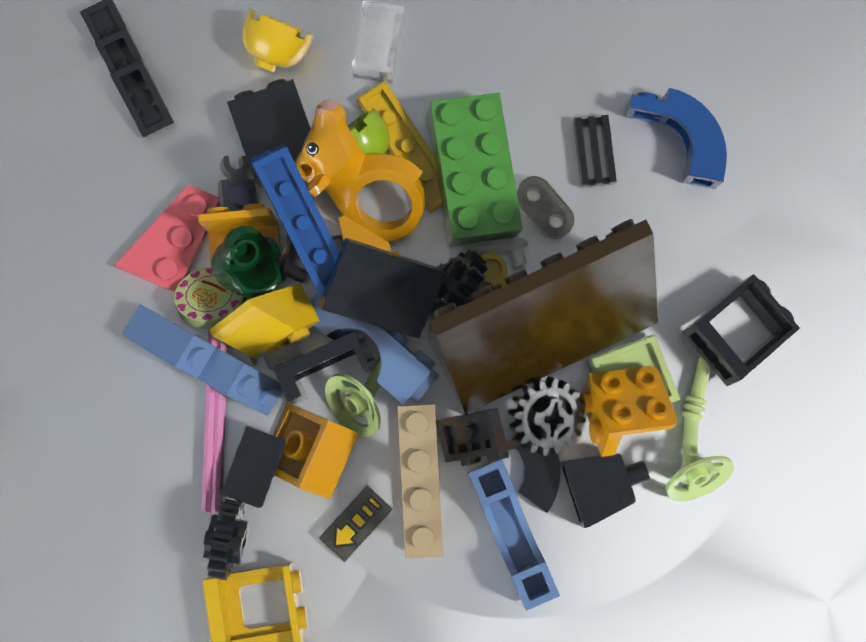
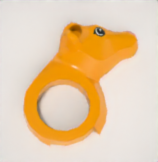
M331 99L319 103L315 110L313 125L304 142L302 151L295 161L304 182L309 183L308 190L312 198L325 190L344 216H347L386 241H396L410 235L417 227L425 207L424 188L419 180L423 171L411 161L400 156L364 154L348 128L345 109ZM388 180L399 184L407 191L412 207L403 218L391 222H382L373 219L364 212L359 204V191L366 184L373 181Z

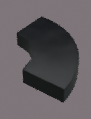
M528 423L531 433L535 436V433L532 432V424ZM520 444V447L515 449L519 452L524 469L523 481L518 492L548 513L555 501L560 484L561 469L559 455L550 449L547 456L539 454L537 450L532 453L524 448L525 444Z

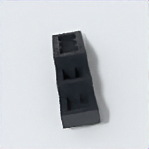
M102 0L80 11L95 41V45L111 73L110 76L142 137L144 138L175 123L114 1Z

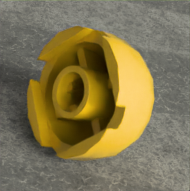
M249 8L243 24L242 38L246 50L257 58L255 65L274 72L276 66L289 68L297 65L304 59L314 35L307 33L305 38L300 37L302 29L269 15L264 16L260 14L259 19L255 18L257 11Z

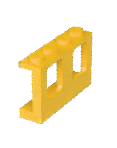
M293 562L230 573L227 581L210 577L202 580L211 642H305L303 629L309 627L306 606L300 607L298 592H303V582L300 570L294 571ZM284 580L290 621L254 628L247 627L243 616L241 588L246 585Z

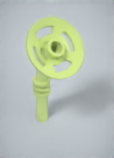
M380 356L364 386L355 378L341 373L330 377L325 385L326 400L336 419L344 427L359 433L358 436L361 437L374 435L381 425L379 408L374 400V396L380 387V384L377 382L381 369ZM345 381L351 382L354 385H349ZM338 389L340 390V397H341V401H342L344 407L342 406V404H341V402H340V399H339V396H338ZM353 416L366 418L368 425L356 421Z
M699 357L691 394L686 396L685 399L688 401V403L684 404L686 411L682 412V416L685 417L682 468L672 476L666 485L668 497L675 501L693 500L711 493L723 485L734 471L733 462L726 456L697 457L698 424L700 420H703V416L700 413L705 411L702 405L707 403L704 396L711 367L702 357ZM711 461H720L721 463H712ZM680 481L683 484H688L685 489L676 488L675 486Z

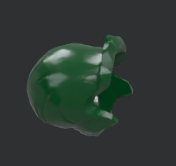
M252 226L237 227L230 231L223 243L216 248L211 260L212 272L219 284L228 290L241 293L243 297L254 298L273 292L276 285L280 284L282 280L279 270L280 247L272 238L264 237Z

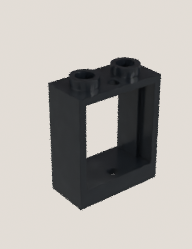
M752 274L737 284L681 333L726 386H730L746 377L796 333L800 327L795 323L791 312L781 306L772 296L768 285L758 279L755 274ZM739 296L744 299L773 334L743 361L710 323L713 318Z

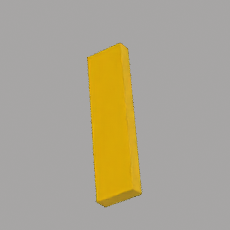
M383 81L357 97L356 101L364 113L370 112L372 108H375L385 122L390 137L388 150L391 155L407 159L423 171L419 180L424 188L425 207L431 214L442 207L435 156L386 81Z

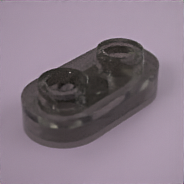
M530 176L521 181L517 189L518 204L548 238L560 239L565 237L574 225V214L569 206L545 179L538 176ZM529 191H536L539 194V200H529L527 193ZM551 217H558L562 225L555 228L550 225L549 219Z

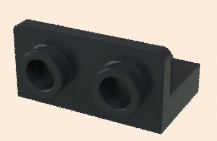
M498 408L436 420L445 462L460 460L461 466H467L481 462V457L487 456L488 462L508 458L509 450L520 447L519 439L505 440Z

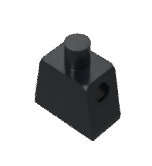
M616 453L613 456L601 457V455L560 461L579 524L583 528L590 527L634 504L636 498L632 486L650 481L649 472L643 460L625 466L620 453Z

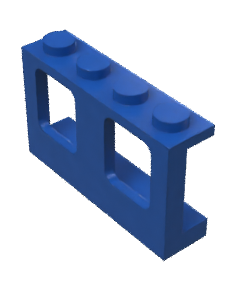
M279 144L249 160L319 296L322 297L340 252L287 146Z

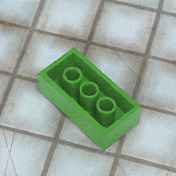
M500 92L430 101L427 117L437 167V179L440 197L442 198L448 246L517 237L523 230Z

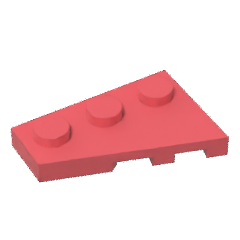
M187 185L118 260L114 267L175 292L179 282L190 274L208 234L198 222V215L207 214V209L220 207L219 197Z

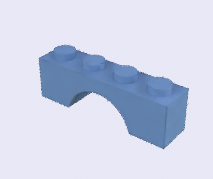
M317 292L310 301L320 319L314 326L325 336L333 340L352 332L370 336L376 343L381 357V369L377 382L404 406H415L440 376L432 369L436 363L421 350L414 354L405 345L409 340L402 333L392 330L388 331L382 327L321 310L318 306L321 297Z
M503 460L493 461L467 472L525 610L527 611L559 597L560 594L528 526Z

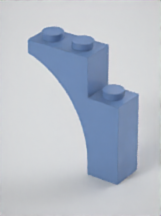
M139 304L122 333L126 338L172 366L198 378L222 394L266 416L269 415L274 405L278 402L279 396L283 391L278 381Z

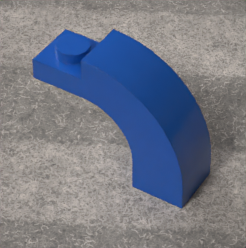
M673 88L667 90L662 100L652 93L641 92L637 95L632 94L627 103L624 117L664 125L674 131L682 141L686 159L681 183L716 189L724 182L727 149L723 132L712 113L694 97Z

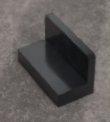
M247 425L220 494L261 508L286 441Z

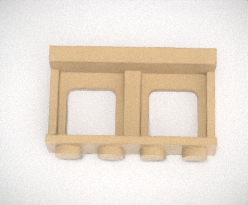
M435 404L398 406L405 559L443 557Z

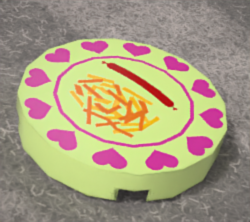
M212 267L201 268L188 274L179 282L174 292V304L181 319L190 326L201 329H211L213 325L220 322L246 302V297H243L241 293L228 290L218 283L212 272Z

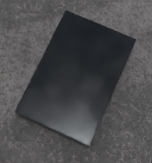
M345 238L318 306L321 310L420 338L447 272L441 268Z

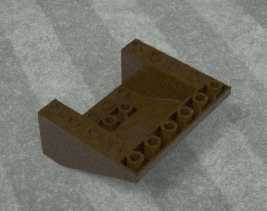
M633 219L624 221L611 229L612 232L607 234L605 239L599 241L597 235L590 237L576 245L577 252L565 258L562 252L554 254L540 262L541 269L529 275L526 269L520 270L505 278L504 280L507 285L495 291H492L490 286L484 287L470 294L471 302L456 308L455 303H451L433 312V320L429 321L428 340L463 414L470 413L519 390L523 384L527 386L533 383L534 378L542 379L658 323L654 235L646 219L637 224L634 223Z

